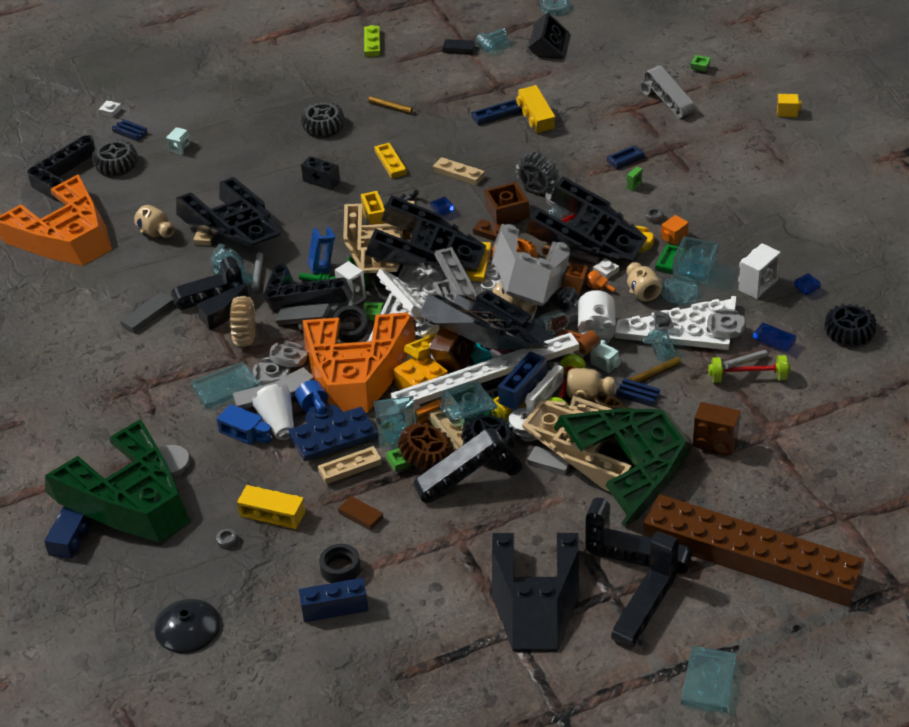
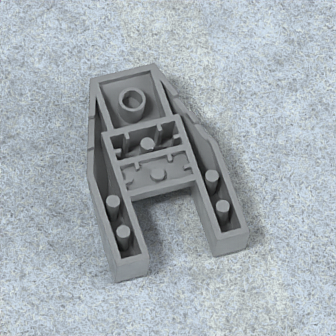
M502 224L495 240L491 265L496 267L495 273L498 277H501L500 283L507 295L543 306L550 299L551 295H555L557 290L561 289L563 285L570 247L563 242L557 243L553 241L546 260L531 257L530 254L525 252H516L519 229L510 224Z

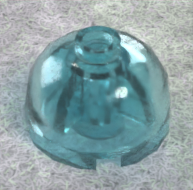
M219 244L210 257L213 274L221 273L220 262L229 256L235 258L242 273L246 266L242 265L244 263L243 259L231 248L226 250L224 249L225 245Z

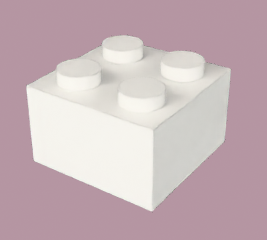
M760 244L746 258H743L739 264V291L758 299L778 281L781 252L765 244Z

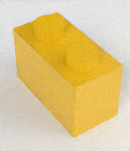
M378 191L361 194L362 209L367 224H387L381 221L385 209Z

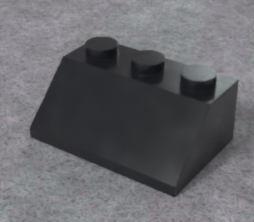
M547 12L534 23L528 48L539 58L562 59L569 31Z

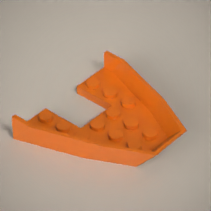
M79 174L50 189L51 194L65 204V206L40 219L22 204L0 215V239L3 242L49 259L84 266L112 250L107 226Z
M408 312L379 314L375 316L372 341L337 344L341 324L339 318L303 320L305 350L308 352L307 358L314 380L319 381L328 394L327 404L337 406L343 412L361 406L365 413L372 409L394 379L393 369L404 362L408 355L404 351L405 345L415 341L417 332L415 319Z

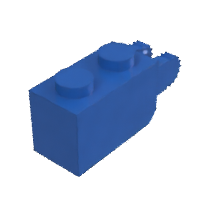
M230 404L217 418L219 433L245 444H253L256 440L266 444L273 440L272 434H270L271 426L263 422V418L258 414L246 411L241 407Z

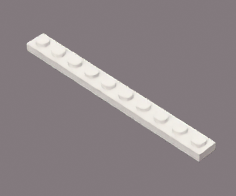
M568 333L544 341L549 345L547 349H520L391 393V398L397 410L401 411L510 374L529 352L543 356L548 361L579 350V343L572 333Z

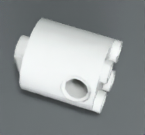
M603 291L587 292L578 301V333L584 335L589 330H592L599 336L600 340H604L605 344H608L616 332L615 301L611 295Z

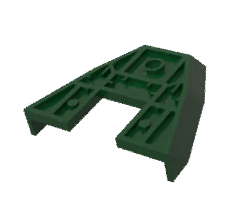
M618 408L560 415L553 427L555 431L564 427L581 452L614 437L635 466L634 468L607 481L605 484L627 515L622 521L623 526L639 519L675 477L693 446L671 415L663 409Z
M141 419L110 436V443L129 458L132 463L109 477H102L79 456L45 475V492L58 504L123 532L160 543L191 523L171 471Z

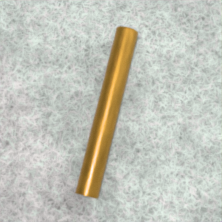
M372 96L368 99V102L409 114L413 113V108Z
M677 356L633 376L629 380L639 383L680 364L681 359Z

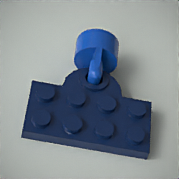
M317 380L306 381L297 388L295 398L302 410L307 412L306 424L288 429L303 461L378 438V432L362 406L343 412L339 407L327 404L328 394Z

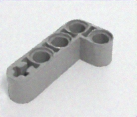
M659 65L645 71L640 85L643 94L650 95L655 92L677 118H682L695 111L693 101L662 66Z

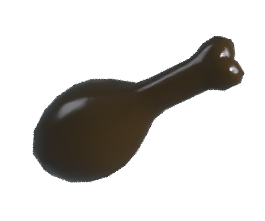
M598 394L594 396V403L608 408H628L613 394Z

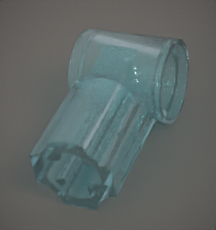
M502 27L488 34L484 32L479 33L475 42L482 49L489 52L493 50L495 45L508 40V34Z

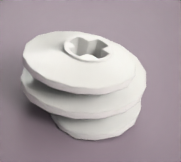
M524 407L518 408L516 411L514 410L509 415V426L514 428L515 435L519 436L520 439L531 442L537 440V438L522 428V424L531 414Z

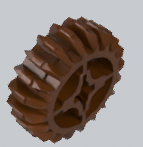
M420 422L416 425L411 423L409 427H405L399 436V454L403 456V460H408V465L414 464L415 468L422 467L423 471L426 468L431 469L451 454V438L447 437L446 432H441V428H435L434 424L429 426L427 423L424 425Z

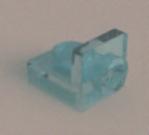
M655 329L650 331L648 336L643 339L644 343L652 345L657 360L663 361L675 352L668 331Z

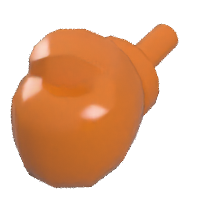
M597 270L591 271L585 278V282L590 289L602 291L606 288L613 293L616 290L607 284L608 279L600 275Z

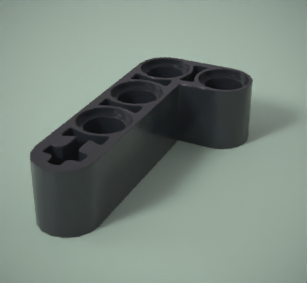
M229 256L221 260L220 274L173 288L171 296L176 307L184 310L197 306L196 304L243 284L242 273L235 258Z

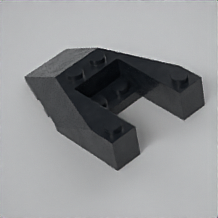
M564 176L555 185L550 201L576 214L571 224L569 225L538 208L531 216L526 229V233L543 242L550 244L553 241L557 243L563 242L572 250L632 262L647 240V237L633 224L630 225L623 218L624 215L620 211L617 213L610 206L611 203Z
M235 177L220 181L219 199L225 204L210 209L191 192L176 197V215L185 223L231 244L252 247L281 235L275 221L271 219L270 212L266 209L264 201Z
M391 195L381 221L413 233L410 242L375 228L365 255L382 262L442 270L435 257V252L452 247L465 271H477L486 245L469 233L467 236L458 230L459 227L456 224H449L443 219L444 216Z
M428 293L419 314L426 318V322L433 325L438 324L481 344L480 346L483 349L489 351L491 349H547L549 346L535 335L526 333V329L522 326L517 327L513 325V320L468 295L457 294L454 302L439 294Z
M493 533L492 601L495 603L498 616L503 623L512 651H558L565 635L567 624L572 618L576 603L579 601L578 533H557V577H514V533Z

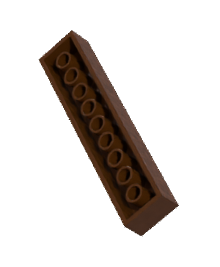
M659 494L644 521L643 536L653 538L655 533L659 531L679 539V544L688 546L692 550V556L847 607L850 606L862 578L864 558Z

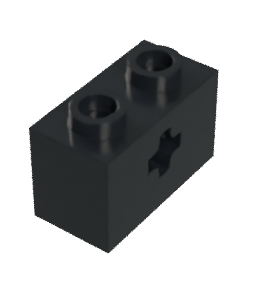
M309 156L301 164L303 182L328 190H332L340 182L339 166L337 164Z

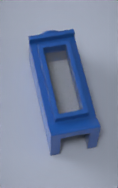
M330 227L326 228V236H321L317 228H313L307 263L313 274L330 272L333 244L336 238Z

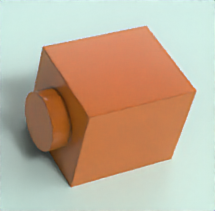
M674 215L661 224V239L675 246L688 237L689 222Z

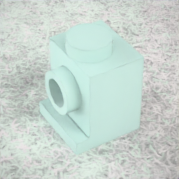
M176 127L166 137L168 151L183 155V150L190 144V133L185 129Z
M601 340V344L591 351V364L607 373H610L621 363L618 351L606 345L604 340Z

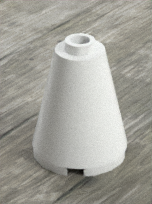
M278 384L266 386L257 392L258 396L256 398L253 397V406L264 422L271 426L274 436L277 439L287 440L290 438L288 429L294 428L290 390L286 385H283L284 387H278Z

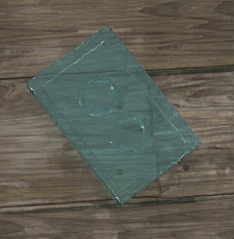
M243 361L190 381L191 387L205 409L233 399V393L258 387L257 381Z
M692 646L681 705L727 713L737 653Z

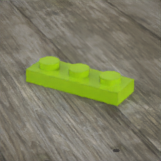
M370 25L364 27L365 57L380 56L379 26Z

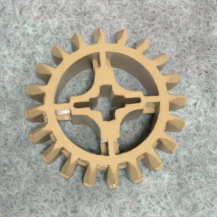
M246 296L235 297L231 303L230 313L232 340L236 346H251L254 342L256 329L253 300Z

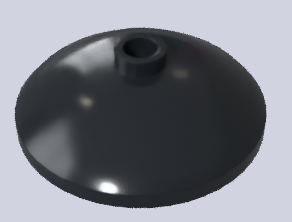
M184 599L168 605L160 612L154 624V632L157 641L165 649L176 653H190L204 648L214 640L220 629V618L217 610L208 602L199 599Z

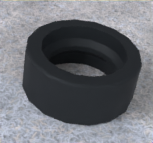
M351 305L337 310L333 318H339L340 322L347 317H357L361 320V326L355 331L348 332L340 328L338 339L343 342L353 343L364 338L369 328L366 313L361 308Z
M334 544L324 549L320 554V571L322 577L327 582L336 583L353 580L360 573L361 566L358 551L350 545ZM339 558L352 561L350 566L340 570L327 566L331 561Z

